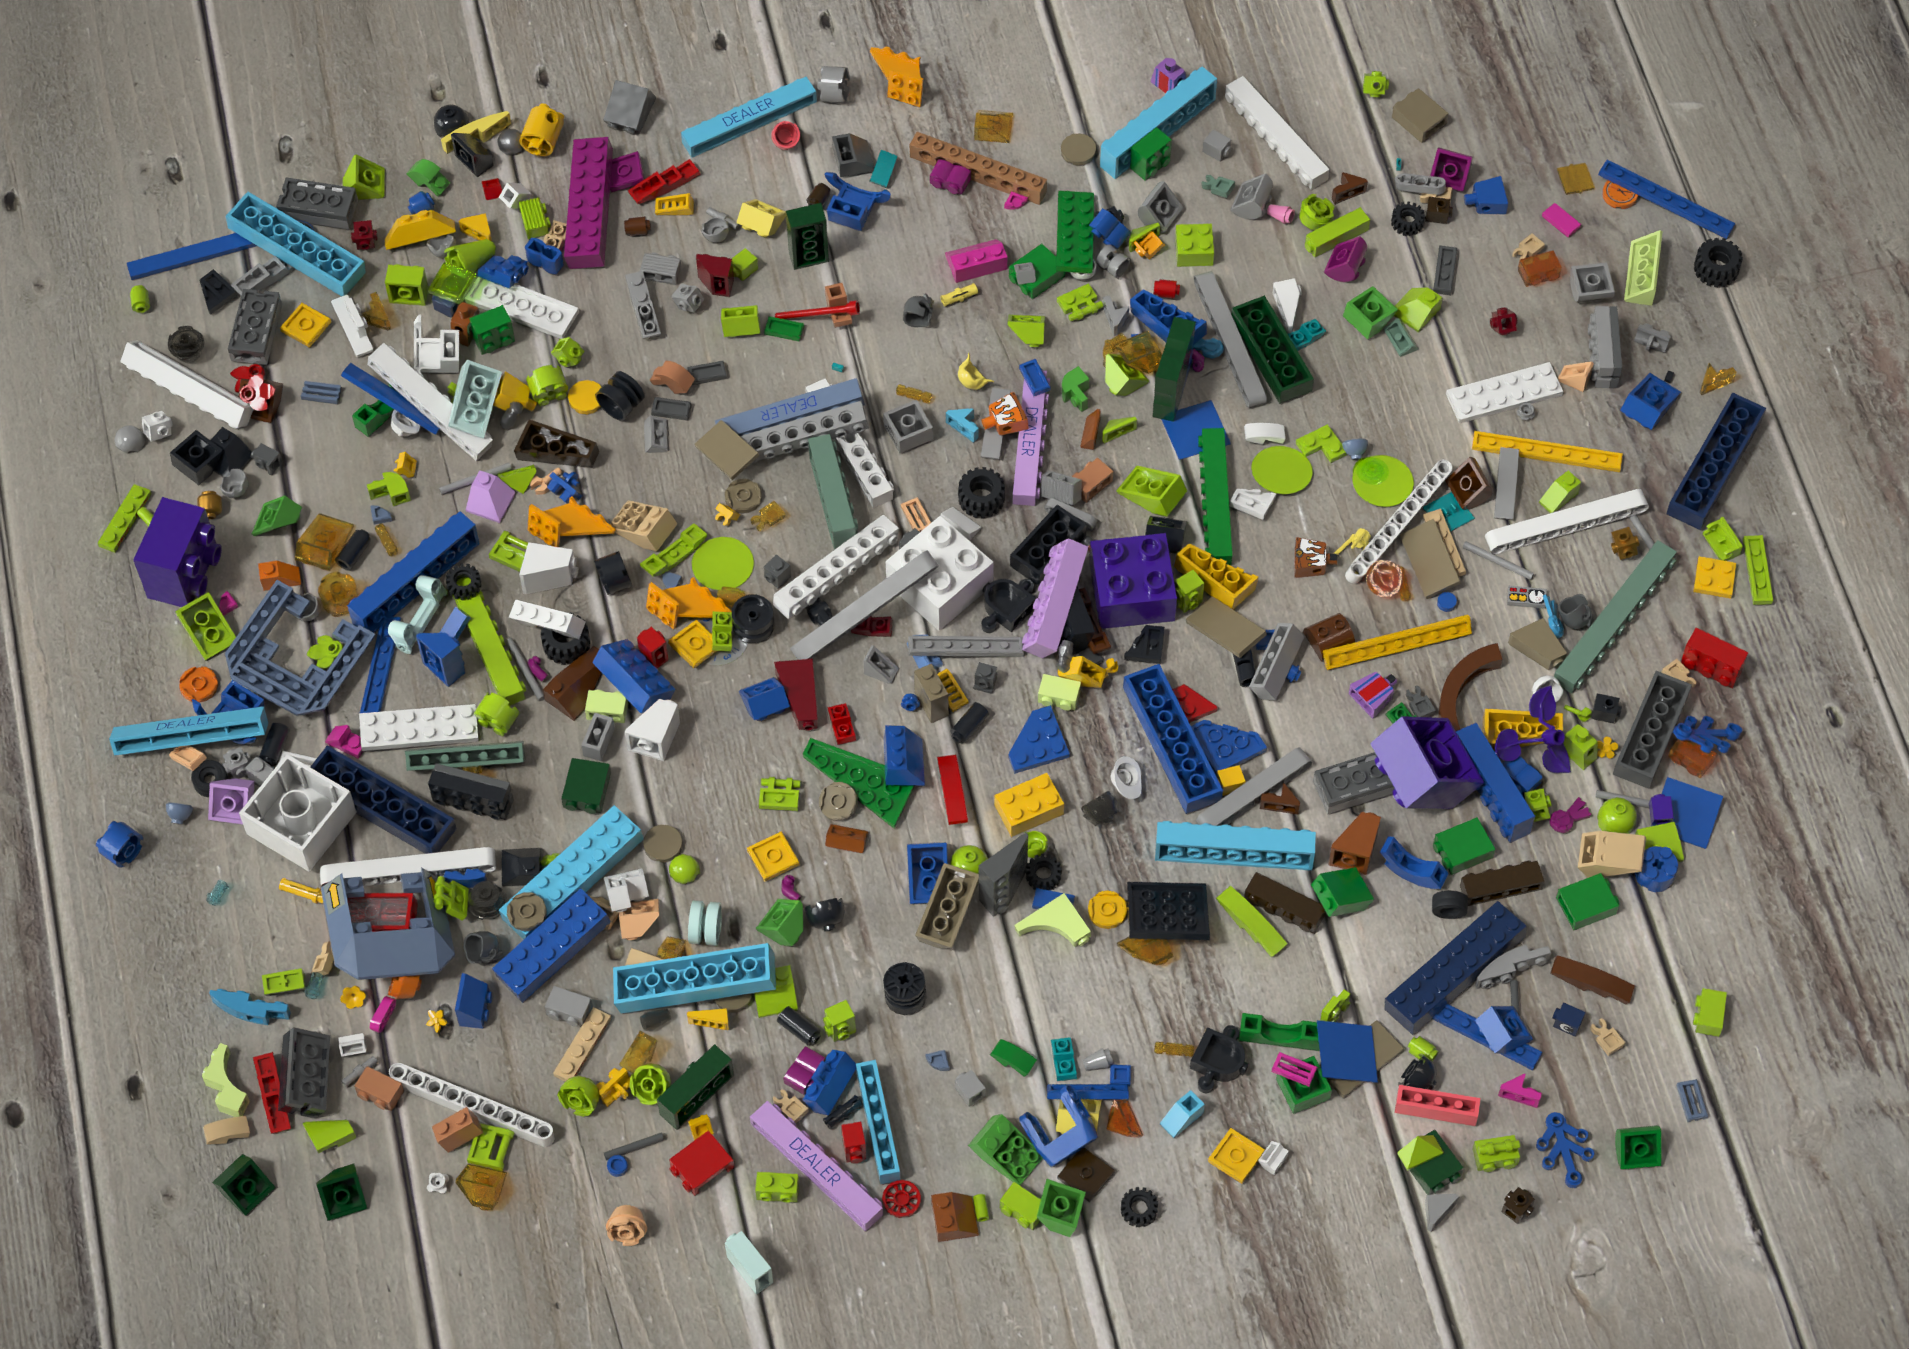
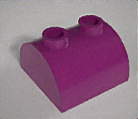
M1438 147L1430 176L1441 177L1445 179L1446 187H1452V189L1463 192L1471 170L1473 156Z
M1359 236L1337 244L1324 273L1328 277L1340 282L1356 280L1360 274L1358 272L1359 267L1366 261L1364 258L1367 251L1365 240Z

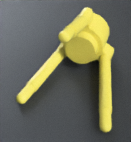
M1358 529L1334 553L1338 555L1351 542L1353 543L1351 545L1352 549L1363 547L1364 550L1369 544L1370 533L1365 529Z

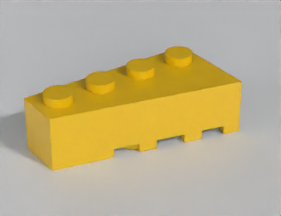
M1190 543L1177 554L1174 568L1183 575L1194 570L1204 582V591L1233 610L1255 591L1259 578L1254 574L1251 576L1245 573L1244 569L1234 568L1226 564L1227 561L1221 558L1219 560L1211 557L1210 553Z
M1485 709L1483 715L1482 732L1494 751L1497 737L1504 729L1515 730L1518 734V740L1541 738L1542 733L1549 728L1541 724L1538 720L1539 718L1532 717L1530 711ZM1555 713L1552 719L1545 721L1549 725L1555 726L1556 730L1563 731V713ZM1544 742L1521 743L1519 745L1520 747L1543 744Z

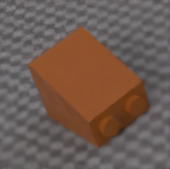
M1361 812L1332 844L1328 865L1342 869L1356 867L1359 873L1367 875L1381 817L1371 812Z

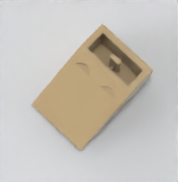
M628 500L616 517L613 518L610 525L616 529L614 533L644 549L658 551L676 527L677 522L667 508Z
M1607 831L1582 833L1578 869L1587 878L1599 873L1606 877L1642 872L1646 836Z

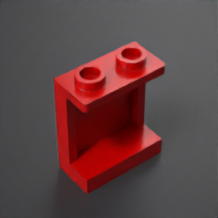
M709 1130L669 1159L671 1173L676 1178L679 1176L683 1181L682 1186L688 1193L692 1192L694 1196L698 1194L699 1188L726 1169L729 1172L734 1168L733 1159Z

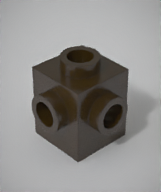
M1518 1187L1514 1192L1511 1190L1504 1199L1506 1202L1501 1212L1519 1224L1524 1216L1528 1218L1534 1211L1533 1204L1535 1199L1529 1191Z

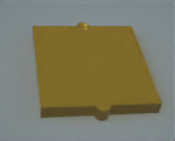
M1586 163L1570 164L1569 166L1557 168L1566 195L1581 194L1584 191L1594 190L1595 187Z

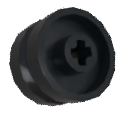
M749 594L741 597L734 603L732 607V622L735 635L741 641L747 643H760L771 636L774 630L773 608L765 597Z

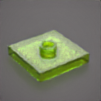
M444 262L429 286L428 293L460 304L464 301L474 284L477 273Z

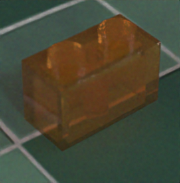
M1554 250L1520 259L1518 272L1525 286L1528 287L1531 285L1536 286L1545 281L1556 280L1560 277L1562 267Z
M1678 739L1671 747L1668 757L1675 764H1680L1686 768L1691 775L1701 778L1714 763L1717 753L1714 751L1705 753L1700 749L1701 745L1691 740L1682 741Z

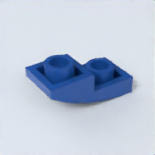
M467 869L465 875L458 871H445L443 876L445 882L450 883L454 880L467 888L482 887L488 883L486 873L479 869Z

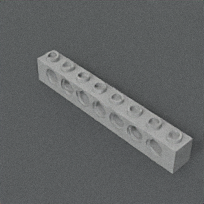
M858 401L740 437L758 452L759 457L751 463L754 464L762 459H771L779 454H787L793 450L808 448V438L830 434L831 439L843 438L851 433H860L868 429L869 426L862 402Z

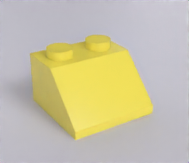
M754 199L742 203L736 223L742 225L741 227L745 230H755L758 235L767 237L776 233L786 217V211Z
M1060 1099L1056 1132L1064 1134L1075 1127L1076 1124ZM1080 1099L1091 1116L1097 1132L1102 1099Z

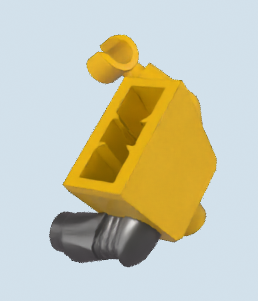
M506 371L500 378L493 406L505 410L500 426L504 429H509L514 426L518 415L522 413L524 408L532 412L537 402L529 398V387Z
M1063 640L1059 647V662L1056 663L1058 676L1080 681L1081 687L1101 688L1103 680L1109 676L1108 673L1118 671L1117 661L1114 662L1113 658L1106 661L1107 668L1104 669L1083 656L1072 657L1073 643Z

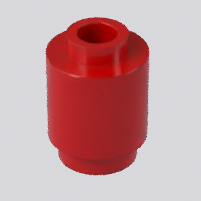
M1164 279L1155 281L1154 295L1175 299L1176 295L1179 296L1180 285L1177 284V281Z

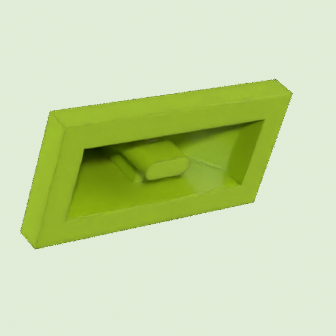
M1157 222L1132 229L1129 239V251L1133 252L1137 248L1133 243L1135 241L1140 243L1151 231L1159 236L1160 224Z
M1128 417L1109 420L1103 430V443L1105 444L1136 430L1137 418Z
M533 464L498 474V477L511 488L524 494L537 471Z
M1434 1135L1417 1136L1398 1151L1397 1154L1408 1171L1442 1155L1444 1152Z

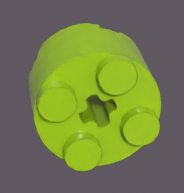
M552 365L539 367L532 371L533 375L531 377L528 375L526 378L533 400L539 406H545L554 399L562 400L567 397L568 385L561 367L558 365L557 368H553Z
M489 692L486 693L474 711V715L479 719L477 722L481 726L494 728L493 731L500 736H504L520 713L515 706L512 709L508 705L510 703L508 700L492 692L491 694Z

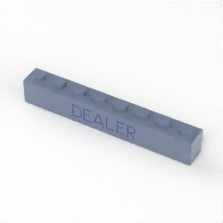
M855 378L715 420V423L717 424L722 420L739 436L858 401H861L862 405L865 406L859 382Z

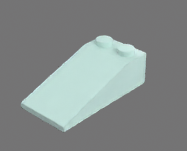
M466 360L458 378L448 427L484 438L501 378V371Z

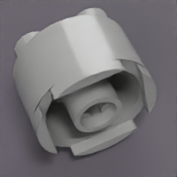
M822 66V78L818 80V90H821L820 100L823 102H846L850 86H847V80L850 81L848 68Z

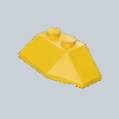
M422 210L414 215H403L395 221L387 234L385 248L388 250L456 232L455 221L433 210Z

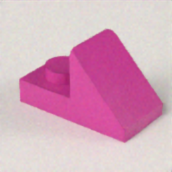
M349 725L335 726L325 740V743L357 759L363 753L361 737L352 733Z
M1525 1073L1501 1085L1499 1097L1535 1108L1538 1107L1542 1093L1537 1092L1533 1088L1522 1087Z

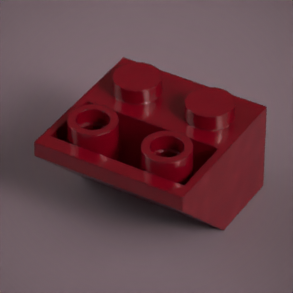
M696 254L698 278L712 295L730 297L734 282L732 259L710 256L708 254Z

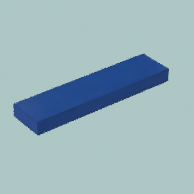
M1127 1084L1047 1085V1099H1061L1060 1089L1066 1085L1072 1086L1080 1099H1129Z

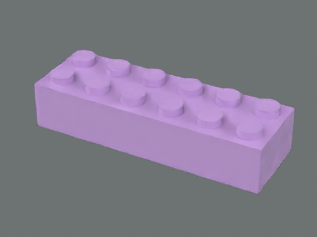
M1068 538L1051 548L1049 552L1050 561L1044 569L1045 577L1038 588L1040 593L1033 604L1034 613L1028 620L1027 625L1029 629L1022 640L1024 644L1023 651L1040 658L1057 652L1088 546Z

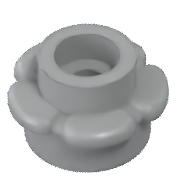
M1523 403L1517 409V415L1522 420H1529L1534 418L1535 409L1532 404Z

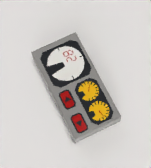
M1509 586L1507 605L1545 609L1546 605L1543 595L1547 594V589Z

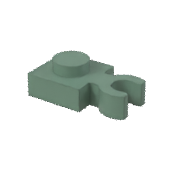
M1206 175L1207 182H1201L1203 189H1211L1212 194L1225 198L1230 195L1235 187V181L1220 176L1216 180L1213 176Z

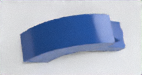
M1387 837L1380 851L1386 859L1385 865L1392 872L1418 886L1441 889L1449 874L1439 861H1425L1408 853L1395 837Z

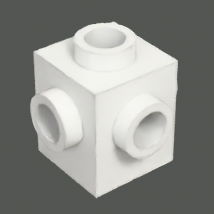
M163 411L154 412L142 417L143 433L151 442L171 435L172 420Z

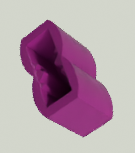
M938 160L930 174V184L935 188L947 189L952 194H963L971 180V171L969 169L954 165L945 160Z
M805 1046L783 1078L784 1084L805 1095L807 1088L814 1082L811 1077L820 1062H825L826 1058Z

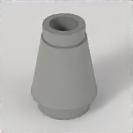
M1102 1048L1082 1059L1086 1071L1110 1067L1109 1065L1114 1064L1109 1048Z

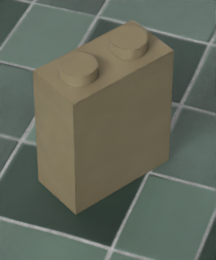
M1418 88L1414 92H1410L1401 102L1395 103L1392 118L1423 143L1447 124L1449 113Z
M929 664L915 670V695L918 697L930 722L934 723L948 717V693L933 665Z

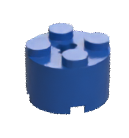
M113 821L109 824L108 830L103 837L97 840L96 847H98V851L102 856L117 867L122 868L124 867L122 864L125 862L129 864L137 857L142 848L140 841L144 840V838L126 823Z
M1654 846L1644 850L1642 872H1635L1636 880L1639 885L1646 887L1648 891H1665L1675 879L1678 861L1668 847Z

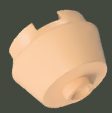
M631 1205L617 1207L606 1223L607 1236L612 1242L614 1239L623 1242V1246L638 1244L639 1240L647 1232V1225L641 1210Z

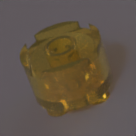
M329 573L322 578L321 584L318 587L322 606L333 617L348 614L347 605L353 598L359 596L355 580L347 573Z

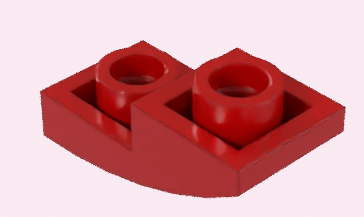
M847 704L827 707L837 745L856 741Z

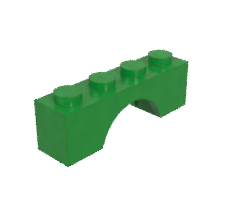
M380 400L371 405L364 403L352 415L354 426L369 437L392 415L394 409Z
M1242 1013L1239 1041L1319 1051L1317 1022L1303 1020L1297 1024L1283 1025L1268 1021L1263 1015Z

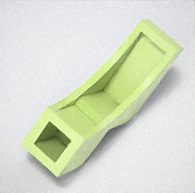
M220 1043L218 1048L212 1052L211 1062L209 1066L204 1068L202 1077L206 1086L222 1091L217 1094L215 1100L218 1110L234 1117H240L244 1115L250 1100L246 1093L238 1090L229 1081L227 1063L231 1053L227 1045Z

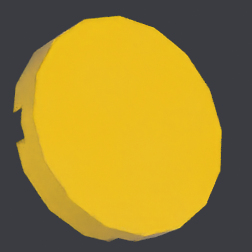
M590 380L579 381L574 384L568 393L570 407L579 414H591L598 411L597 409L600 408V405L596 400L595 394L601 388L600 384Z
M1108 890L1101 891L1095 894L1089 901L1088 915L1093 924L1100 928H1116L1126 918L1127 904L1118 893Z

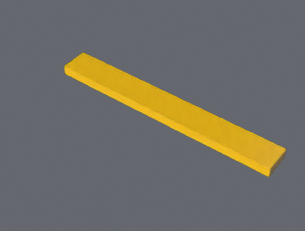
M1474 431L1472 450L1499 454L1500 447L1519 449V457L1614 472H1620L1623 453Z
M1463 615L1323 650L1325 668L1330 670L1472 634L1470 616Z

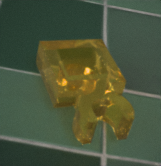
M773 501L759 510L760 516L755 515L751 518V524L759 522L760 524L756 526V529L761 531L764 529L765 524L768 523L771 527L785 518L786 515L780 506Z
M483 765L462 767V770L479 774L483 772Z

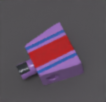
M1165 58L1155 67L1151 83L1166 93L1174 89L1181 80H1185L1186 73L1184 69L1176 64L1174 59Z
M1374 672L1350 684L1349 695L1373 719L1392 700L1394 695L1392 686L1397 684V680L1392 674L1383 678L1378 672Z

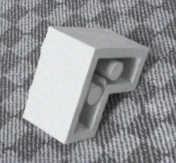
M643 869L604 877L612 912L626 911L627 908L631 907L630 901L638 902L644 900L645 897H649Z

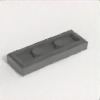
M1439 245L1433 291L1437 294L1451 296L1457 255L1456 247Z

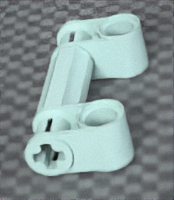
M425 575L419 576L416 581V589L423 598L421 606L410 624L393 620L388 627L389 636L393 639L396 647L403 653L411 654L412 647L417 641L416 635L423 633L434 613L439 608V602L448 593L437 578Z

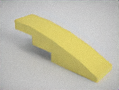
M505 111L489 115L456 129L441 139L443 150L447 154L454 150L451 138L452 133L471 134L474 138H478L485 143L511 124L510 113Z

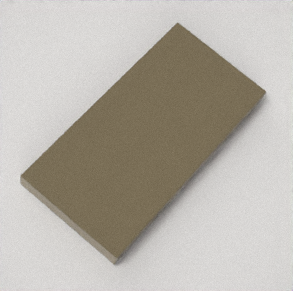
M1434 519L1400 534L1426 599L1461 584Z
M1213 596L1186 618L1188 625L1239 658L1267 635L1264 629Z
M1376 1020L1369 1026H1372L1376 1071L1378 1072L1402 1053L1404 1048ZM1326 1078L1328 1083L1343 1099L1365 1082Z

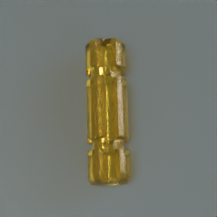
M899 384L896 389L897 395H906L907 398L920 401L921 399L922 402L930 403L932 399V393L926 391L923 393V390L916 388H906L905 385Z
M382 523L376 525L375 531L387 550L388 555L391 557L397 555L398 549L386 530L385 525Z
M1403 566L1395 567L1394 574L1397 578L1396 582L1400 598L1403 602L1411 600V593L1405 569Z
M1155 1042L1154 1052L1158 1054L1166 1052L1168 1055L1182 1056V1054H1185V1056L1192 1057L1194 1054V1046L1190 1044L1183 1046V1044L1167 1042L1163 1044L1164 1042Z

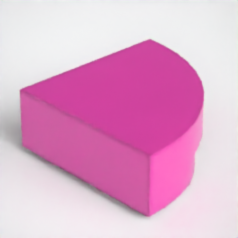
M1011 191L1004 204V209H1019L1028 202V197Z
M228 591L221 596L219 602V610L223 616L238 608V604Z

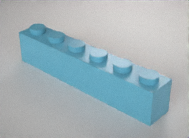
M876 1060L856 1063V1073L880 1185L900 1180V1169Z

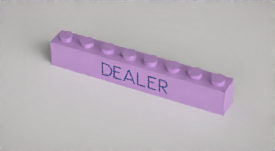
M1042 370L1050 385V378H1047V371ZM1025 379L1021 406L1028 418L1029 429L1019 431L1013 504L1035 506L1036 499L1040 497V488H1037V483H1041L1042 472H1038V469L1043 465V456H1040V451H1044V440H1041V437L1045 436L1046 425H1043V420H1047V409H1044V404L1048 405L1049 394L1045 392L1033 396Z
M766 1101L750 1116L751 1125L866 1232L883 1216L882 1203L877 1198H872L868 1195V1190L862 1184L858 1185L854 1182L853 1176L848 1171H843L839 1168V1163L833 1157L829 1158L825 1155L824 1149L819 1144L815 1145L811 1142L810 1136L805 1131L797 1129L795 1122L790 1117L786 1118L783 1116L781 1109L776 1104L772 1105Z

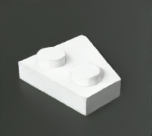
M1236 489L1229 502V506L1263 520L1277 493H1261L1260 489Z

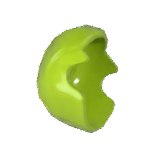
M1039 831L1026 832L1028 834V858H1035V855L1040 857L1048 848L1047 837Z
M682 854L676 856L669 865L670 876L675 882L680 884L693 882L696 876L700 874L699 863L690 855Z

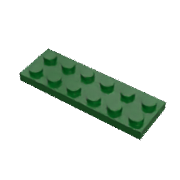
M1058 191L1056 271L1092 273L1093 233L1091 231L1093 229L1089 225L1094 219V193Z

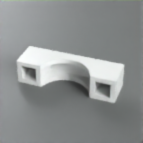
M515 600L509 618L522 625L534 628L537 626L575 639L580 638L586 622L573 614Z

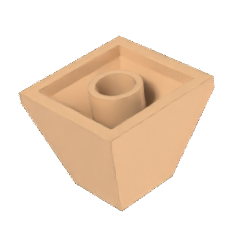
M658 899L630 902V908L619 912L622 939L635 940L643 936L659 916Z

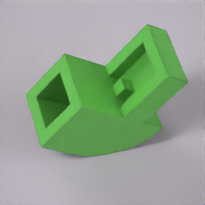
M426 159L417 161L406 173L418 186L425 184L436 196L441 195L450 184L439 172L441 168Z
M1079 366L1069 371L1063 377L1062 399L1065 403L1071 400L1073 406L1078 407L1083 412L1088 409V398L1083 392L1089 389V378Z

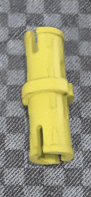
M975 283L963 288H955V291L941 295V302L944 307L957 301L962 302L965 298L978 294V289ZM966 292L965 294L953 298V296Z

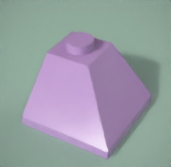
M479 470L471 485L466 512L500 523L516 492L497 476Z
M235 778L210 782L208 820L243 824L239 812L254 795L255 781Z

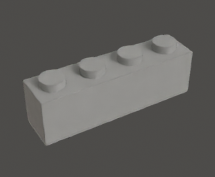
M1292 623L1277 624L1249 685L1252 691L1262 700L1277 699L1305 637Z

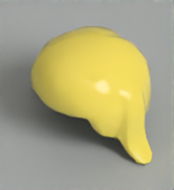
M968 353L967 359L959 366L958 378L961 384L968 389L978 390L987 383L994 382L982 376L971 363L970 354Z

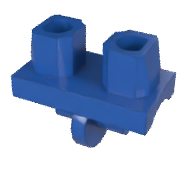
M554 472L549 475L552 480L547 488L555 495L562 487L566 489L559 497L565 503H569L571 496L574 499H581L582 495L571 487L572 485L578 487L580 484L577 481V473L571 472L568 474L565 472L563 474L565 481Z

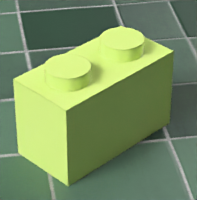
M1043 674L1038 692V703L1044 706L1051 705L1060 707L1063 710L1075 711L1080 695L1081 682Z
M588 691L585 708L587 720H592L594 713L612 717L616 723H625L628 700L621 692Z

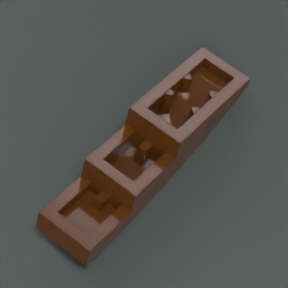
M1558 955L1555 957L1550 973L1582 991L1589 989L1604 998L1610 996L1625 1005L1630 1003L1635 985L1617 976Z

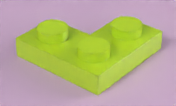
M1328 424L1296 439V445L1306 457L1319 450H1322L1330 463L1347 456L1341 442Z
M1344 989L1338 997L1333 996L1323 1008L1320 1021L1337 1022L1340 1012H1345L1350 1006V993Z

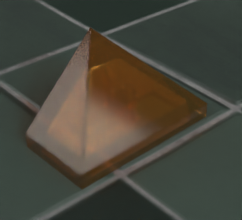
M1113 1100L1106 1129L1127 1137H1142L1143 1133L1129 1101Z

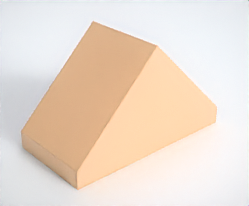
M1591 361L1566 365L1563 367L1558 381L1583 392L1591 378L1594 363Z

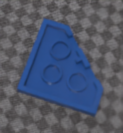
M1051 705L1032 711L1011 748L1008 758L1014 774L1070 758V753Z
M1202 720L1191 726L1216 776L1218 770L1238 766L1267 751V746L1257 732H1245L1238 730L1237 727L1213 724L1209 720Z

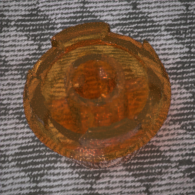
M1378 560L1367 571V585L1377 596H1393L1402 586V571L1392 561Z

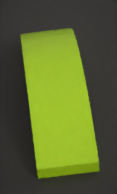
M693 523L681 532L678 540L657 556L653 553L641 562L640 566L653 577L659 576L685 560L705 540L707 533Z

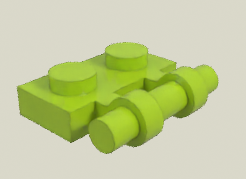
M1089 283L1057 297V303L1064 314L1072 312V314L1068 315L1071 322L1076 319L1081 320L1085 315L1094 314L1103 308L1101 301L1094 303L1097 301V295Z
M776 777L761 778V786H768V788H760L759 809L798 811L799 790H792V788H800L801 780H793V778L776 779ZM775 787H786V789H775Z
M439 876L435 882V908L440 910L444 905L446 906V913L463 921L467 917L469 889L454 880L447 883L443 876Z

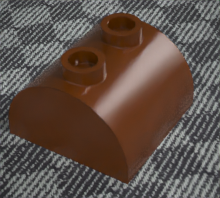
M1469 457L1445 480L1463 510L1480 506L1492 496L1494 491L1478 462L1473 457Z
M1337 613L1303 629L1304 635L1321 662L1324 661L1323 650L1355 643L1353 631L1341 613Z

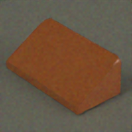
M1100 409L1095 410L1086 418L1081 448L1095 449L1101 420Z
M830 824L826 834L825 846L863 853L868 831Z

